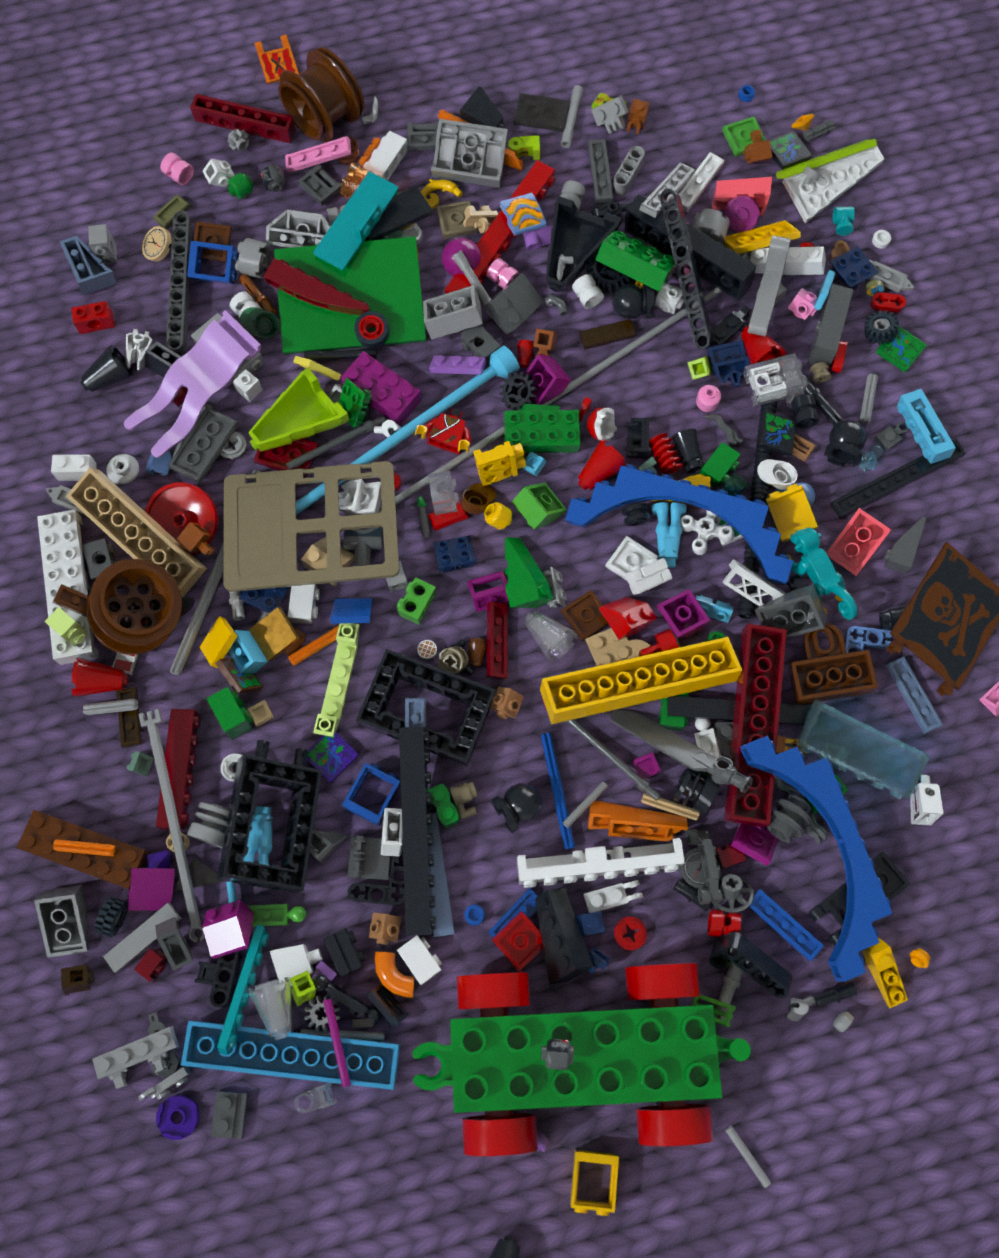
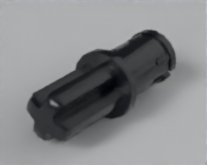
M678 879L675 883L673 890L687 898L688 902H693L704 911L710 909L712 902L710 904L699 903L698 888H692L681 879Z
M853 982L840 987L832 986L830 990L815 994V1002L818 1006L833 1002L840 1003L842 999L856 996L857 989Z

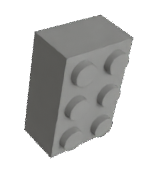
M474 285L423 301L424 324L431 339L441 338L445 335L483 324L481 302Z

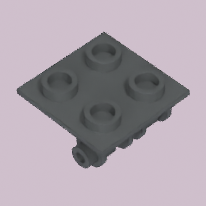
M364 836L351 837L348 878L388 880L390 856L381 855L382 839L364 838Z

